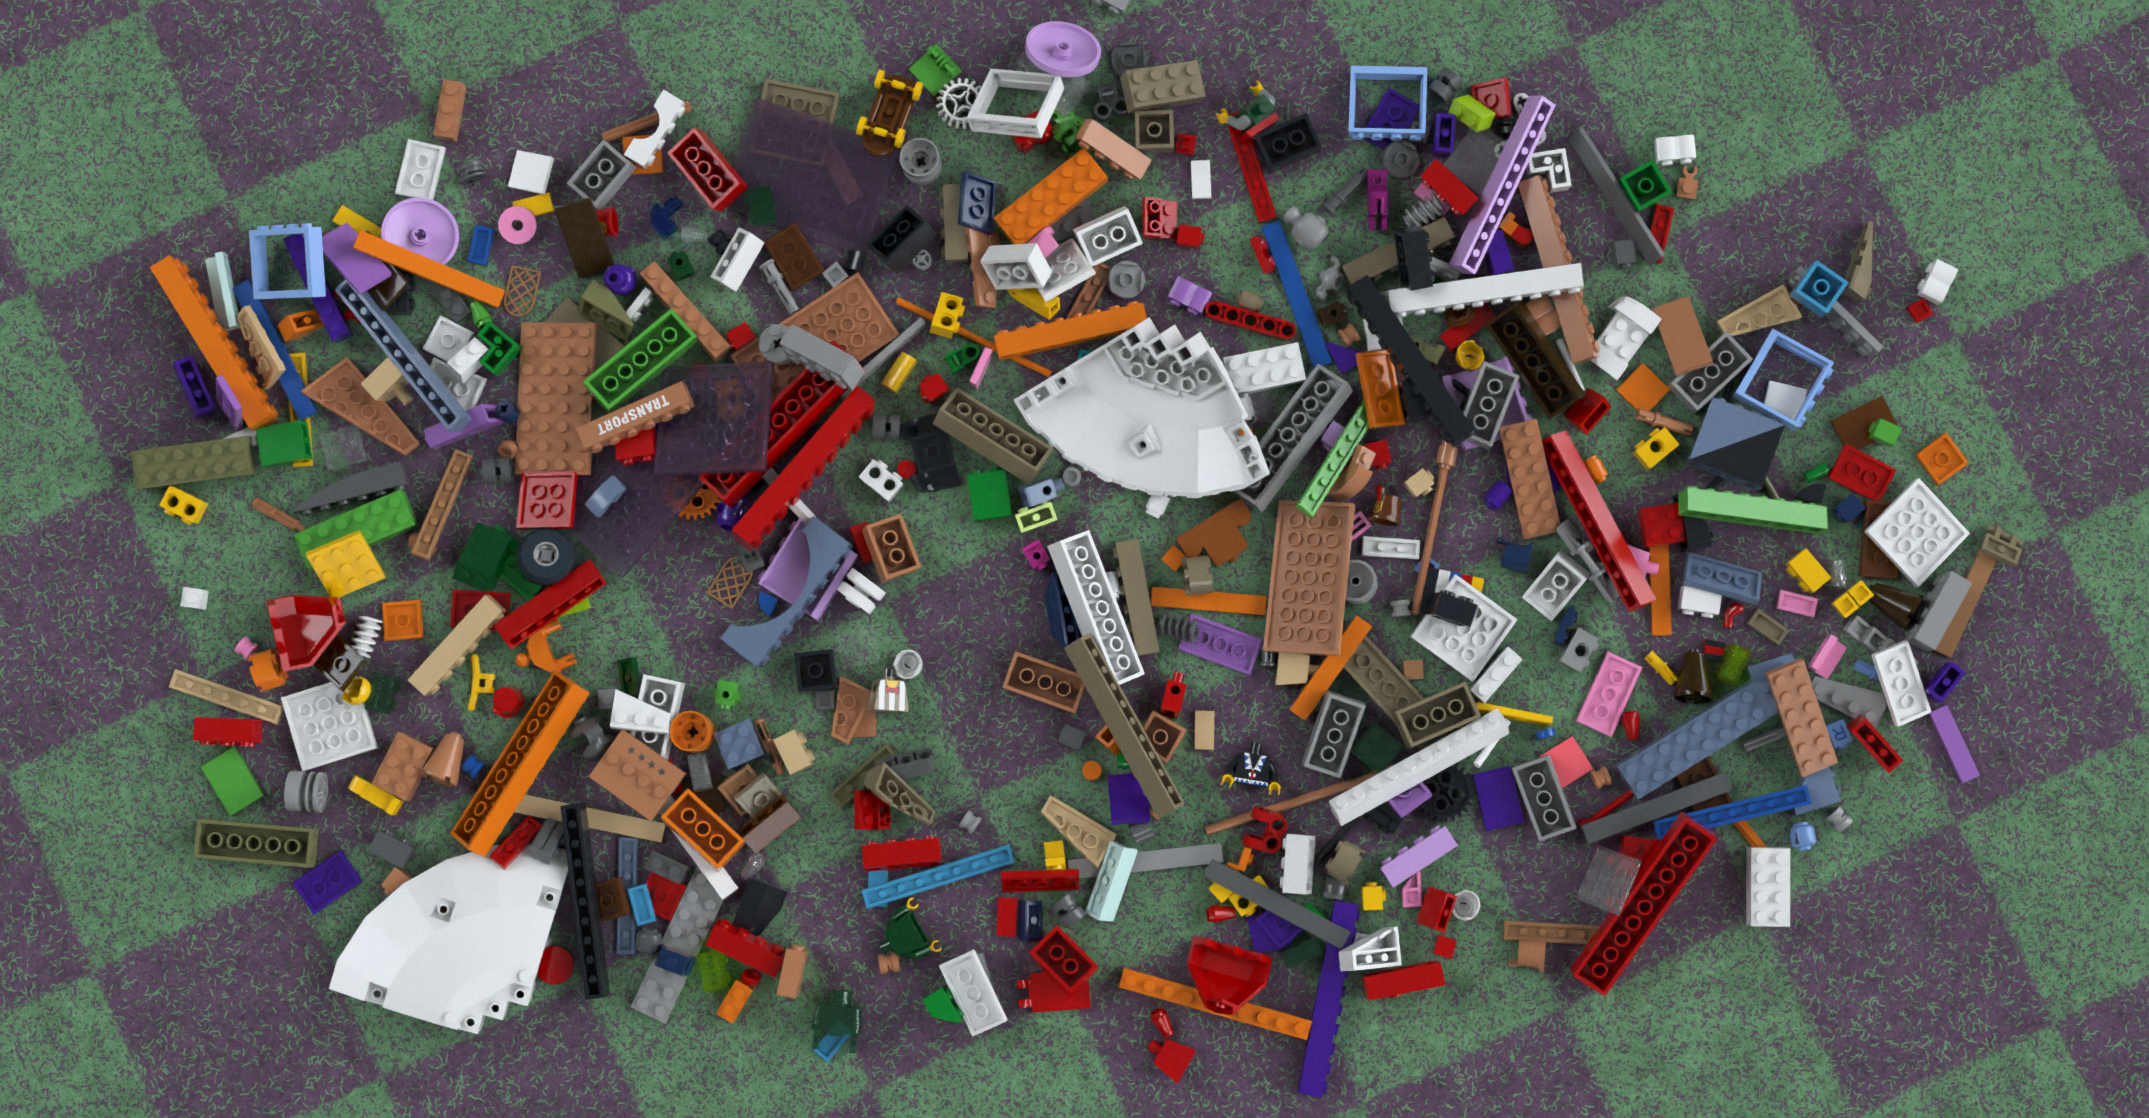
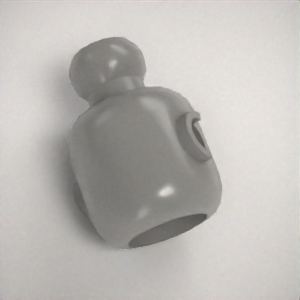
M1292 206L1283 216L1285 222L1291 223L1294 226L1291 230L1292 236L1295 238L1294 241L1308 250L1317 248L1329 233L1325 220L1319 215L1315 216L1312 213H1306L1302 216L1298 208Z

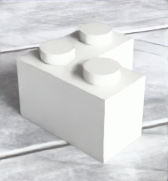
M1565 148L1532 154L1526 167L1527 177L1546 175L1550 185L1549 193L1566 191L1572 186Z

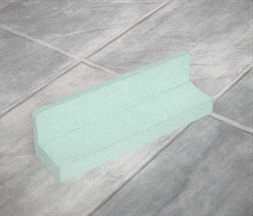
M217 252L215 257L205 260L214 309L219 316L217 321L220 326L224 325L227 331L239 329L240 326L236 318L239 312L236 296L232 289L234 286L228 254Z
M1115 841L1109 842L1085 912L1086 914L1099 921H1114L1138 852L1137 849L1127 848Z

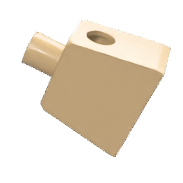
M1278 653L1275 685L1306 684L1308 676H1313L1320 665L1309 664L1310 656Z

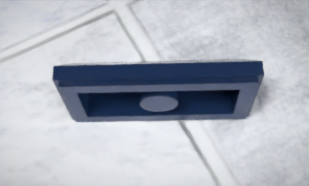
M1019 901V940H1042V901Z

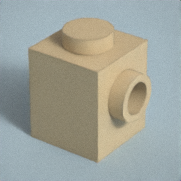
M1422 468L1406 480L1403 485L1415 499L1421 493L1425 496L1433 490L1431 486L1434 484V477L1429 470L1425 471Z

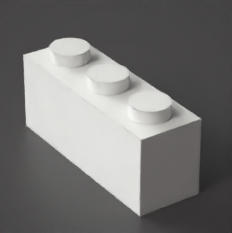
M738 228L710 277L723 286L737 292L765 242L752 233Z
M1505 647L1470 687L1471 694L1481 703H1485L1523 659L1509 647Z

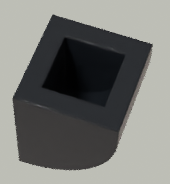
M849 250L843 269L862 274L867 259L866 253Z
M1812 484L1804 487L1797 493L1795 499L1820 505L1827 486Z

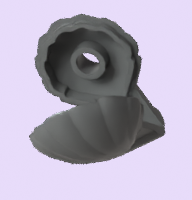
M581 714L572 720L573 726L568 733L569 738L586 736L589 745L583 752V758L590 762L599 761L613 743L614 736L603 734V730L598 724L600 717H587L586 714Z

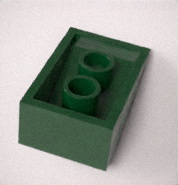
M477 522L457 561L452 579L486 593L496 589L512 536Z

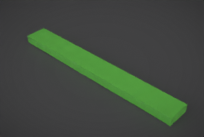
M1364 398L1295 506L1309 518L1315 515L1369 428Z

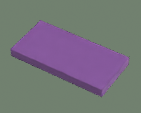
M345 223L322 237L323 254L360 295L392 276V274L381 260L353 249L358 234L348 223Z
M220 375L215 379L217 402L234 430L238 432L243 429L242 406L223 375Z
M1191 613L1189 617L1190 624L1196 619L1199 626L1198 640L1193 644L1191 641L1185 642L1182 639L1178 650L1250 676L1263 639Z

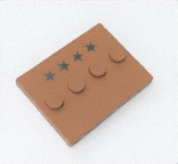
M621 730L589 777L648 820L653 821L686 773L626 730Z

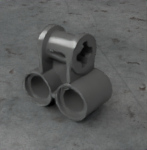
M1114 81L1105 86H1096L1099 103L1094 108L1096 120L1106 122L1110 119L1112 112L1117 117H1125L1128 114L1127 107L1124 111L1116 109L1118 104L1126 106L1124 97H1118ZM1104 108L1108 113L1105 116H1101L1098 114V110Z
M1148 822L1128 824L1138 846L1155 838Z

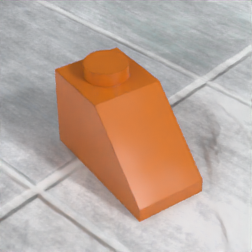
M317 309L287 315L278 324V327L285 342L300 339L324 327V324Z

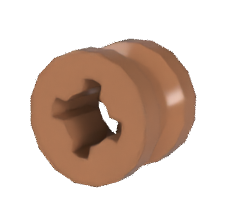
M1351 323L1344 330L1340 329L1337 331L1346 347H1349L1353 341L1360 340L1357 330Z
M1605 766L1601 767L1598 771H1590V776L1596 789H1600L1605 784H1612L1611 777Z

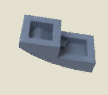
M612 475L592 494L585 505L596 517H601L611 503L617 502L626 490V487Z

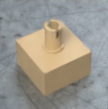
M389 357L361 383L376 401H390L396 396L404 406H407L414 399L404 388L409 383Z

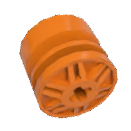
M684 711L678 714L671 722L669 729L670 738L674 745L681 750L692 753H700L707 750L713 744L715 739L714 733H716L712 720L706 715L695 711ZM694 728L698 731V734H695V736L690 734L691 731H694Z

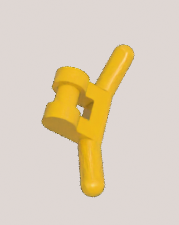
M477 654L471 656L473 674L471 695L467 707L469 711L475 710L479 693H494L493 680H495V674L480 673L479 656ZM480 679L485 680V687H480Z

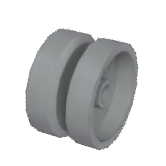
M1350 560L1345 601L1354 605L1363 604L1375 595L1378 588L1377 576L1368 563L1361 560ZM1358 578L1359 583L1354 585L1352 581L1354 582Z

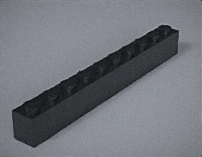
M1366 275L1348 286L1346 296L1349 302L1356 305L1358 315L1362 320L1365 319L1367 321L1371 334H1375L1378 337V343L1383 350L1389 353L1391 363L1394 366H1398L1400 376L1404 381L1409 382L1411 392L1415 397L1418 396L1420 398L1422 408L1425 412L1431 414L1432 422L1436 428L1439 427L1442 430L1444 440L1455 447L1473 436L1474 428L1369 276Z
M586 802L567 804L560 807L585 1000L604 998L610 995Z

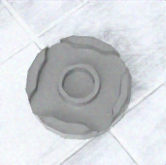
M1120 261L1109 270L1107 284L1115 296L1122 299L1133 298L1143 290L1145 274L1135 262Z

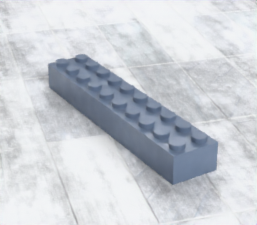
M1782 662L1776 663L1615 764V767L1635 798L1639 800L1778 713L1765 673L1785 664Z

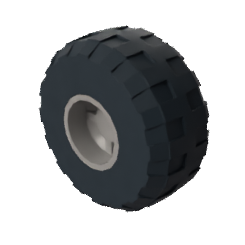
M540 528L533 530L524 537L519 545L517 560L521 572L529 581L541 586H550L572 572L576 562V553L573 543L566 534L558 529Z

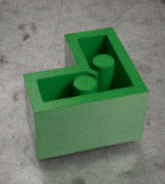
M490 321L477 334L479 338L491 347L480 360V363L499 377L517 356L522 347Z

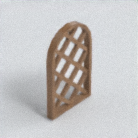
M511 266L504 295L505 309L511 315L522 317L532 311L541 271ZM516 269H521L524 271L518 274ZM513 270H514V272L516 273V276L513 277V278H511V277H512V272H513ZM528 271L535 272L537 274L531 276ZM524 273H527L529 279L523 281L520 277ZM536 276H538L537 284L533 280ZM516 278H519L521 284L515 286L512 282ZM531 280L535 286L528 289L525 283ZM510 283H511L512 286H513V289H511L510 291H508V290H509V285H510ZM523 285L527 291L520 294L517 289ZM533 289H535L534 297L532 296V294H531V292H530V291H532ZM513 291H516L519 295L515 299H512L509 295ZM528 293L532 299L525 302L522 296ZM508 296L511 301L506 304V298ZM520 298L524 304L517 307L514 301ZM530 302H532V305H531V307L529 308L527 304H529ZM512 303L516 309L510 312L507 306ZM526 306L528 311L522 314L519 309Z
M738 557L730 558L722 566V569L706 592L731 609H733L753 576V570L745 573L744 567L741 564L733 566L732 560L738 559ZM730 562L731 567L725 568L726 565ZM741 567L742 574L735 575L734 568ZM732 569L733 576L726 577L725 570ZM723 571L724 578L718 579ZM749 574H750V577H749V579H748V581H747L745 575H749ZM743 576L744 583L737 584L736 577ZM734 578L735 585L728 587L727 580ZM725 580L726 587L719 589L718 582ZM716 583L717 589L711 590L714 584ZM744 586L741 592L739 593L738 587ZM736 587L737 594L730 596L729 589ZM727 589L728 596L721 598L720 591ZM718 592L719 598H717L711 593ZM737 597L734 603L732 604L731 598ZM729 599L730 605L722 600Z

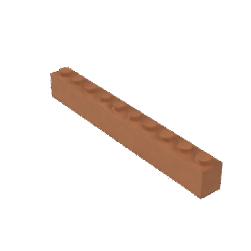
M1537 175L1519 182L1518 187L1543 268L1570 265L1572 256L1565 246L1567 240L1564 233L1560 230L1561 220L1554 210L1556 205L1548 191L1550 189L1548 180L1543 176ZM1580 289L1579 293L1569 294L1568 291L1561 292V295L1552 296L1573 364H1581L1600 357L1598 353L1600 351L1599 344L1593 337L1594 327L1591 322L1589 323L1587 317L1589 311L1582 301V289Z

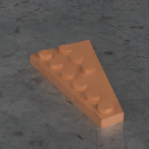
M348 357L301 390V393L403 456L408 455L420 446V442L385 401H376L361 385L366 378Z

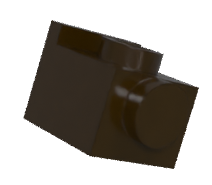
M1338 301L1318 309L1316 312L1324 330L1346 319L1345 315L1348 314L1344 304H1339ZM1335 310L1337 316H1331L1330 311Z

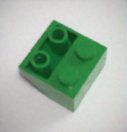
M943 985L922 999L932 1017L960 1023L964 1019L963 1012L953 1001L954 997L949 987L945 988Z

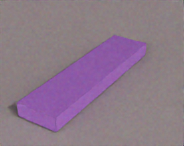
M1948 705L1928 713L1960 783H1965L1980 776Z

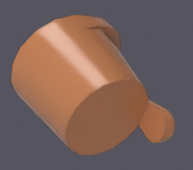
M1519 940L1518 960H1509V967L1527 966L1540 969V972L1544 973L1546 940Z

